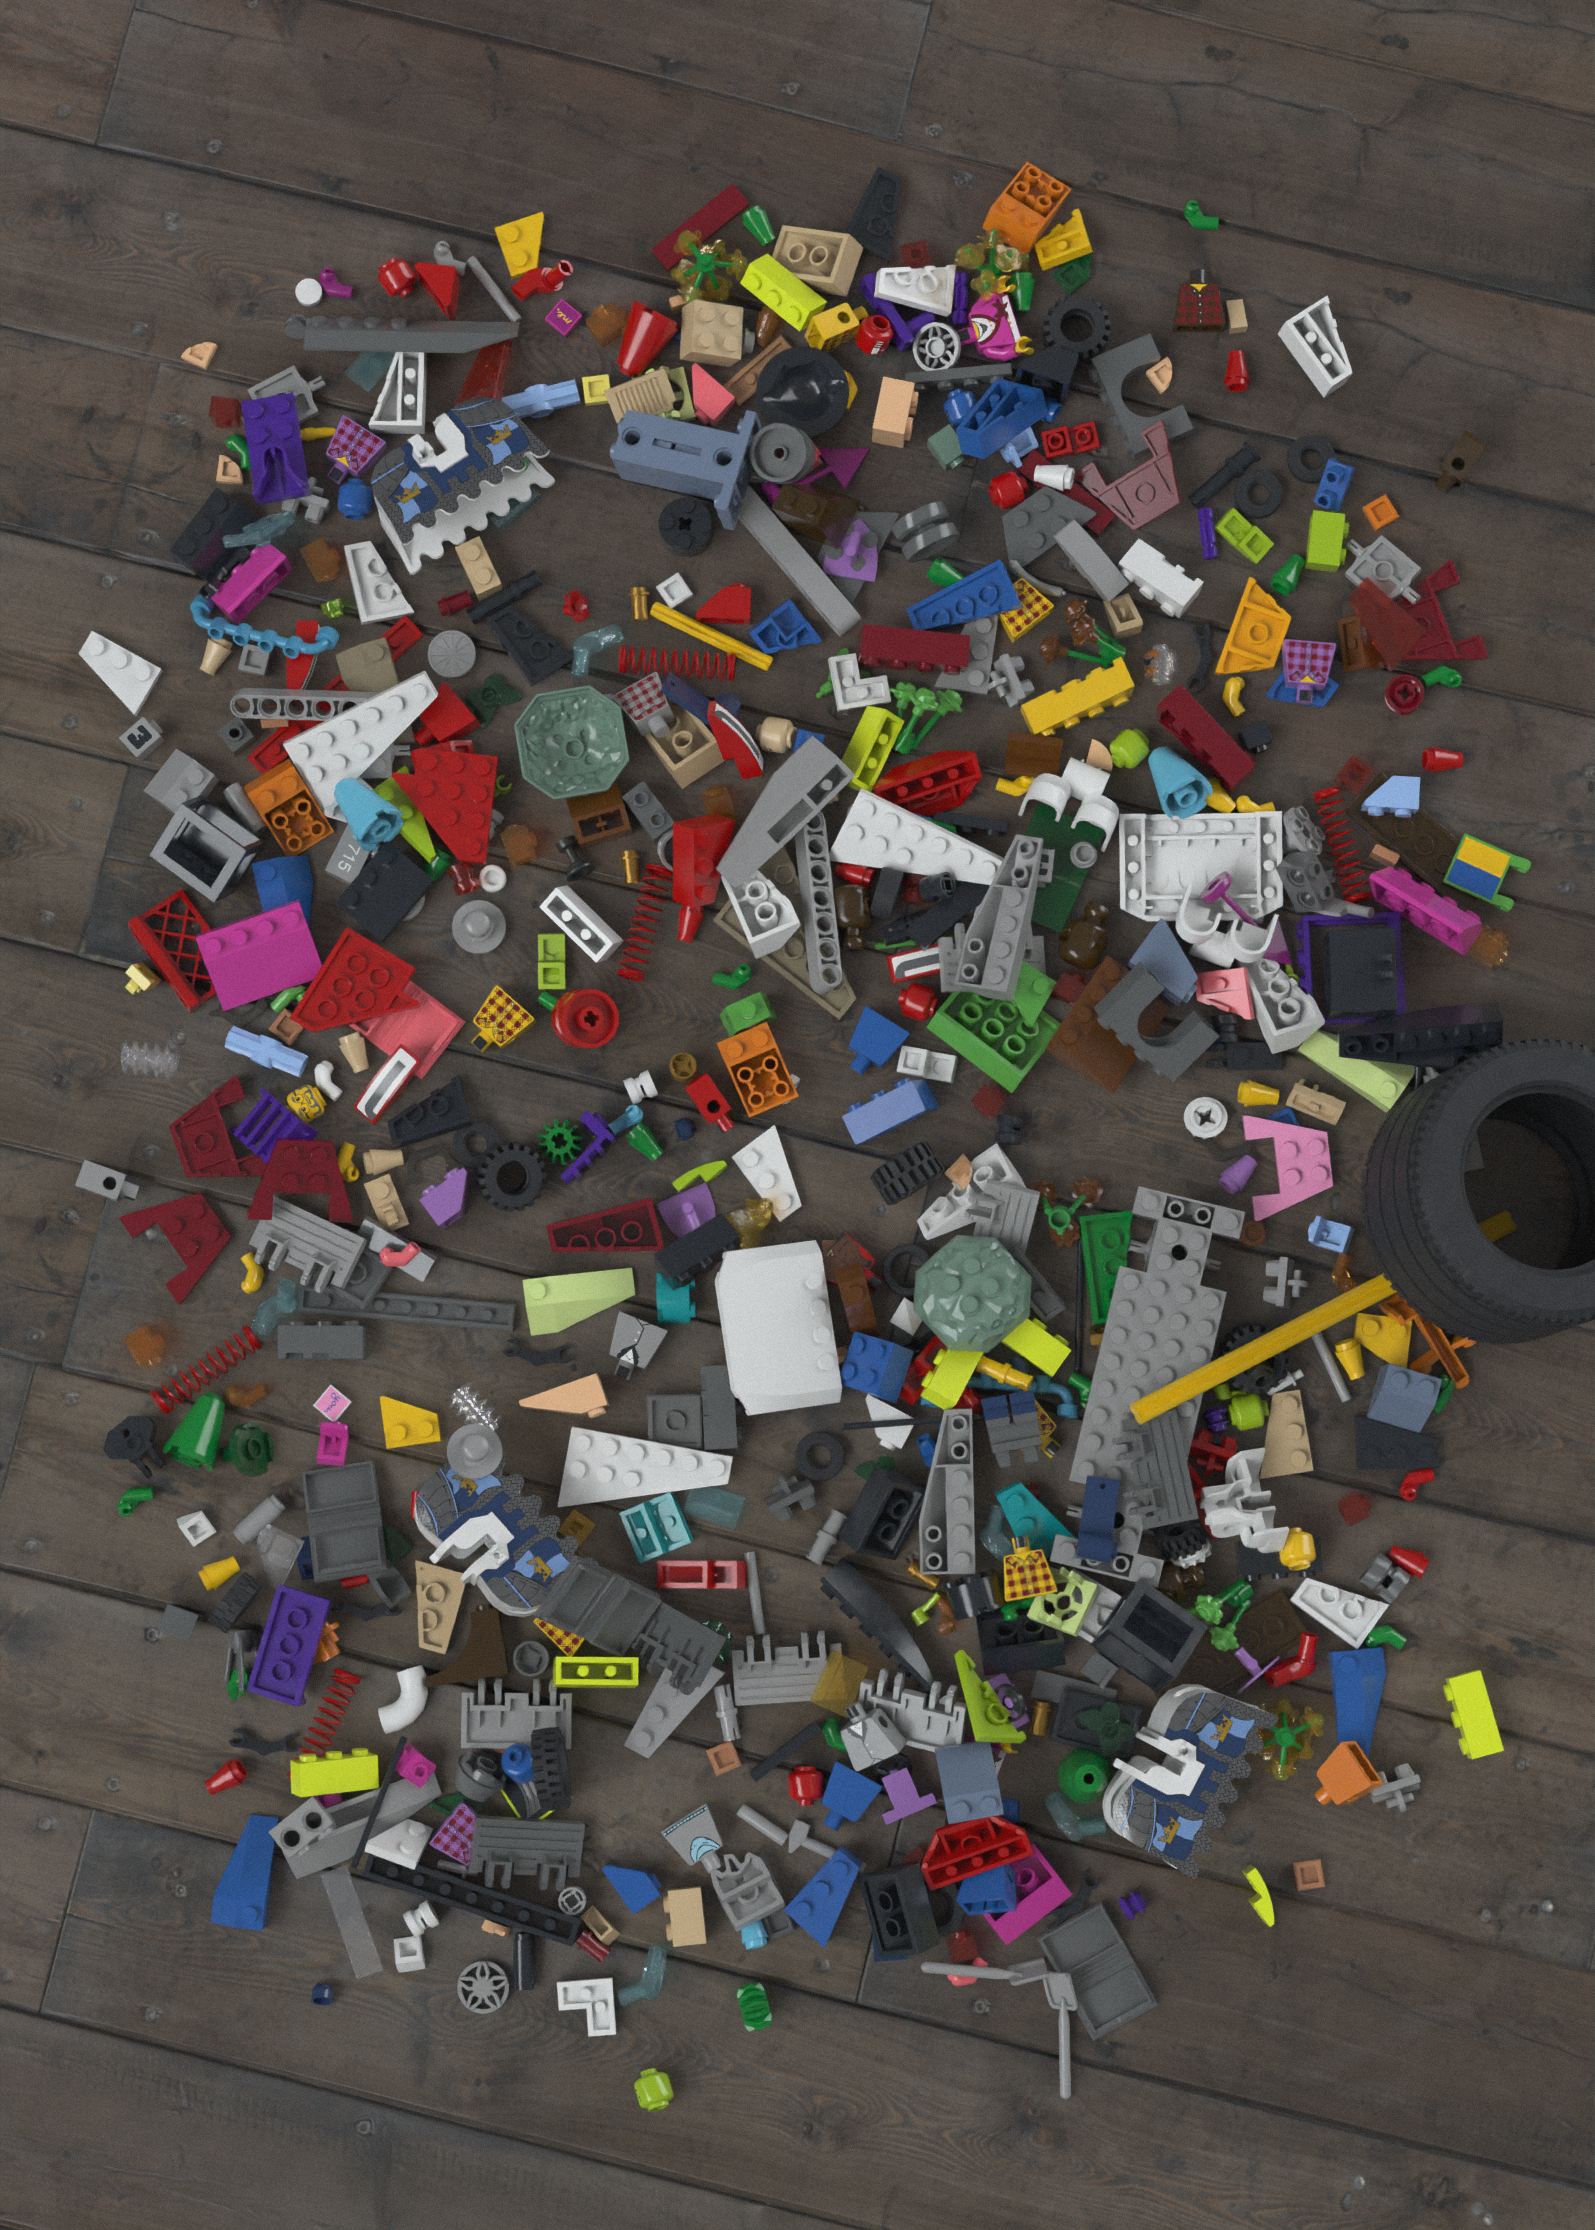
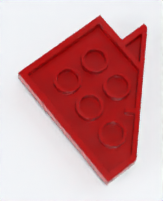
M418 748L415 775L392 772L393 779L460 862L486 864L499 763L498 756Z
M346 927L293 1011L290 1019L310 1032L318 1033L419 1008L421 1006L420 1002L403 993L416 969Z

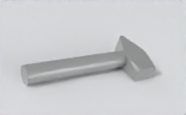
M796 1819L789 1833V1853H792L801 1845L830 1858L836 1849L808 1837L807 1834L811 1825ZM862 1863L859 1870L860 1873H863L867 1863Z

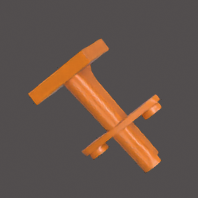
M1399 1293L1379 1304L1384 1314L1400 1326L1414 1319L1431 1347L1428 1352L1410 1365L1412 1371L1427 1375L1432 1370L1431 1365L1439 1360L1448 1377L1454 1380V1387L1456 1389L1463 1388L1470 1382L1469 1375L1454 1349L1460 1346L1464 1348L1470 1347L1477 1341L1468 1340V1337L1461 1338L1456 1335L1447 1339L1440 1328L1426 1321L1425 1316H1419L1413 1308L1406 1305L1407 1301L1405 1299L1402 1300L1398 1296Z

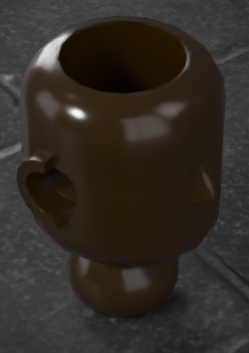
M842 885L833 888L837 931H842L843 933L840 947L846 952L861 951L865 947L862 930H866L872 925L873 917L870 914L872 913L870 911L872 905L871 892L864 885Z
M1095 902L1086 904L1083 920H1072L1067 928L1061 931L1059 936V942L1061 943L1058 953L1060 958L1066 963L1084 970L1096 968L1101 961L1104 950L1107 949L1108 933L1101 926L1109 917V909Z
M1165 1561L1158 1587L1154 1588L1174 1603H1182L1187 1599L1188 1588L1201 1589L1207 1585L1202 1564L1197 1563L1196 1566L1191 1565L1181 1570V1567L1173 1564L1172 1561Z

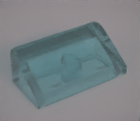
M362 351L346 370L345 375L365 391L370 392L391 366L396 352Z
M712 1486L690 1489L684 1513L735 1529L745 1497Z

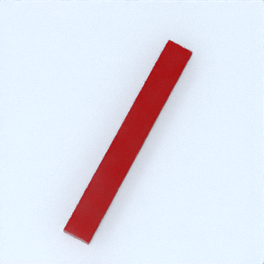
M405 615L380 638H386L393 662L395 663L424 635ZM341 673L322 689L327 691H350L343 682ZM322 700L318 702L320 709L325 711L331 709V705L327 701ZM351 701L344 703V704H345V707H346ZM289 720V726L280 727L256 748L247 759L263 775L290 757L283 746L284 741L324 721Z

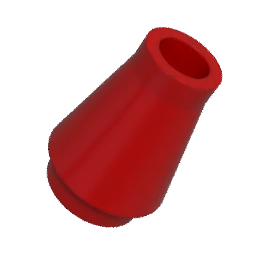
M1233 350L1228 353L1224 384L1228 391L1242 392L1248 388L1250 378L1244 352Z
M1433 746L1423 750L1422 768L1430 773L1462 768L1463 766L1462 752H1453Z
M837 862L834 870V876L840 877L852 885H864L869 889L876 875V869L869 866Z
M683 904L682 908H679L678 940L693 943L694 936L705 916L703 914L704 907L692 908Z
M1396 1545L1392 1547L1388 1556L1389 1560L1409 1573L1412 1578L1416 1576L1421 1579L1430 1562V1559L1425 1557V1553L1401 1548Z
M238 1759L228 1760L211 1778L205 1781V1786L210 1794L215 1795L218 1792L243 1784V1780L248 1777L247 1771Z

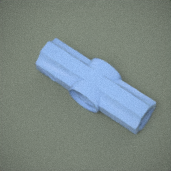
M575 379L550 386L546 384L534 385L525 389L522 393L498 399L507 404L519 418L528 416L532 418L544 417L553 413L555 409L581 403Z
M235 1026L229 1031L224 1046L228 1050L251 1058V1061L271 1069L274 1067L299 1078L306 1068L309 1057L304 1053L283 1046L281 1042L264 1035L258 1036Z

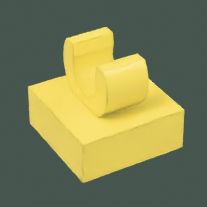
M608 374L582 377L586 406L609 403L604 390L610 388Z
M143 962L131 965L125 972L131 978L125 988L132 995L135 992L139 993L142 989L144 991L153 989L161 981Z

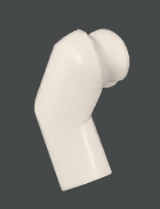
M322 1061L314 1070L316 1086L329 1098L336 1101L343 1091L331 1082L333 1065L329 1061Z

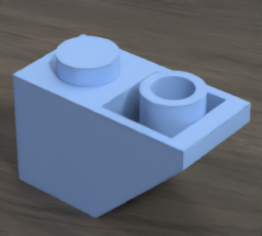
M1392 776L1364 801L1361 811H1368V815L1383 816L1384 812L1395 813L1396 817H1411V814H1415L1419 809L1420 777Z

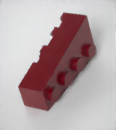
M864 624L857 637L856 658L858 667L909 669L925 673L944 671V674L960 675V672H965L968 668L970 635Z
M1181 684L1157 705L1156 720L1231 794L1255 772L1256 765L1254 764L1255 759L1246 750L1242 751L1232 735L1224 731L1217 724L1216 720L1203 709Z
M651 1197L546 1224L552 1252L660 1251L664 1249Z

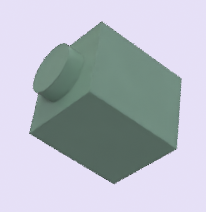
M950 424L927 439V447L945 471L951 467L955 470L966 462L965 458L967 455L962 454L958 436Z

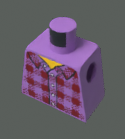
M343 415L326 452L328 460L334 464L327 476L340 485L348 473L357 479H361L387 452L388 446L386 441Z
M1284 639L1282 659L1285 687L1297 688V703L1311 704L1313 690H1323L1326 686L1336 643Z
M463 1799L431 1837L429 1844L468 1866L474 1818L477 1813L466 1800Z

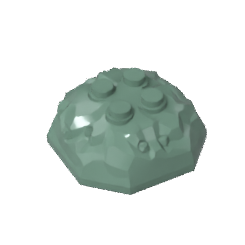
M590 685L536 694L514 724L523 779L553 800L607 792L630 761L621 707Z
M956 1235L915 1271L913 1310L950 1351L989 1353L1030 1316L1032 1277L995 1237Z

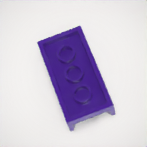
M294 393L241 402L254 484L252 494L257 504L263 505L310 496Z
M278 1584L247 1691L296 1707L305 1705L307 1701L304 1698L305 1689L332 1600Z

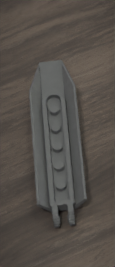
M290 314L286 318L284 334L291 338L304 339V350L466 353L517 337L520 322L406 320L402 317L380 320L377 317L353 319L349 316L327 319L324 316L305 318L302 314Z

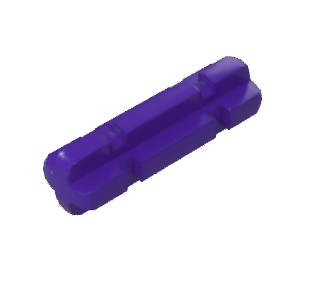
M955 273L954 286L956 287H954V312L952 318L954 325H965L967 323V312H965L967 311L968 304L967 286L969 275L967 273Z
M1210 507L1200 508L1198 510V519L1201 521L1199 528L1201 545L1204 546L1202 549L1203 559L1213 560L1218 556L1217 546H1215V526L1212 521L1213 509Z

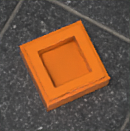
M1386 494L1362 508L1375 532L1400 517Z

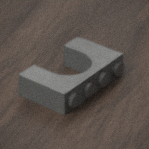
M1150 333L1093 357L1090 363L1091 368H1088L1093 383L1098 382L1101 389L1099 396L1104 407L1109 406L1112 413L1110 420L1115 431L1120 430L1123 437L1121 440L1123 450L1126 455L1130 454L1133 460L1152 453L1140 432L1156 422L1164 421L1169 445L1191 436L1194 429L1183 405L1154 417H1141L1132 413L1122 400L1121 387L1125 381L1131 376L1152 368L1160 362L1161 356Z
M1139 962L1094 1007L1099 1016L1097 1021L1107 1031L1112 1028L1117 1033L1115 1037L1124 1046L1127 1047L1130 1044L1134 1047L1135 1050L1133 1052L1144 1063L1147 1060L1153 1064L1151 1068L1161 1078L1167 1076L1174 1082L1219 1038V1035L1214 1027L1195 1010L1175 1030L1165 1036L1151 1038L1140 1034L1137 1029L1140 1014L1165 988L1159 978Z

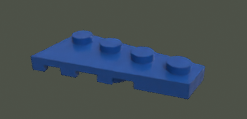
M999 559L912 605L906 611L915 630L935 631L1024 607L1004 563Z

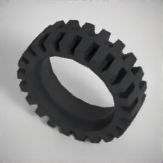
M559 1727L533 1730L531 1734L533 1777L541 1809L545 1812L570 1808L571 1778L562 1732Z

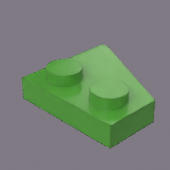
M1022 961L1014 1000L1011 1003L1019 1009L1025 1019L1023 1021L1025 1025L1032 1027L1057 982Z

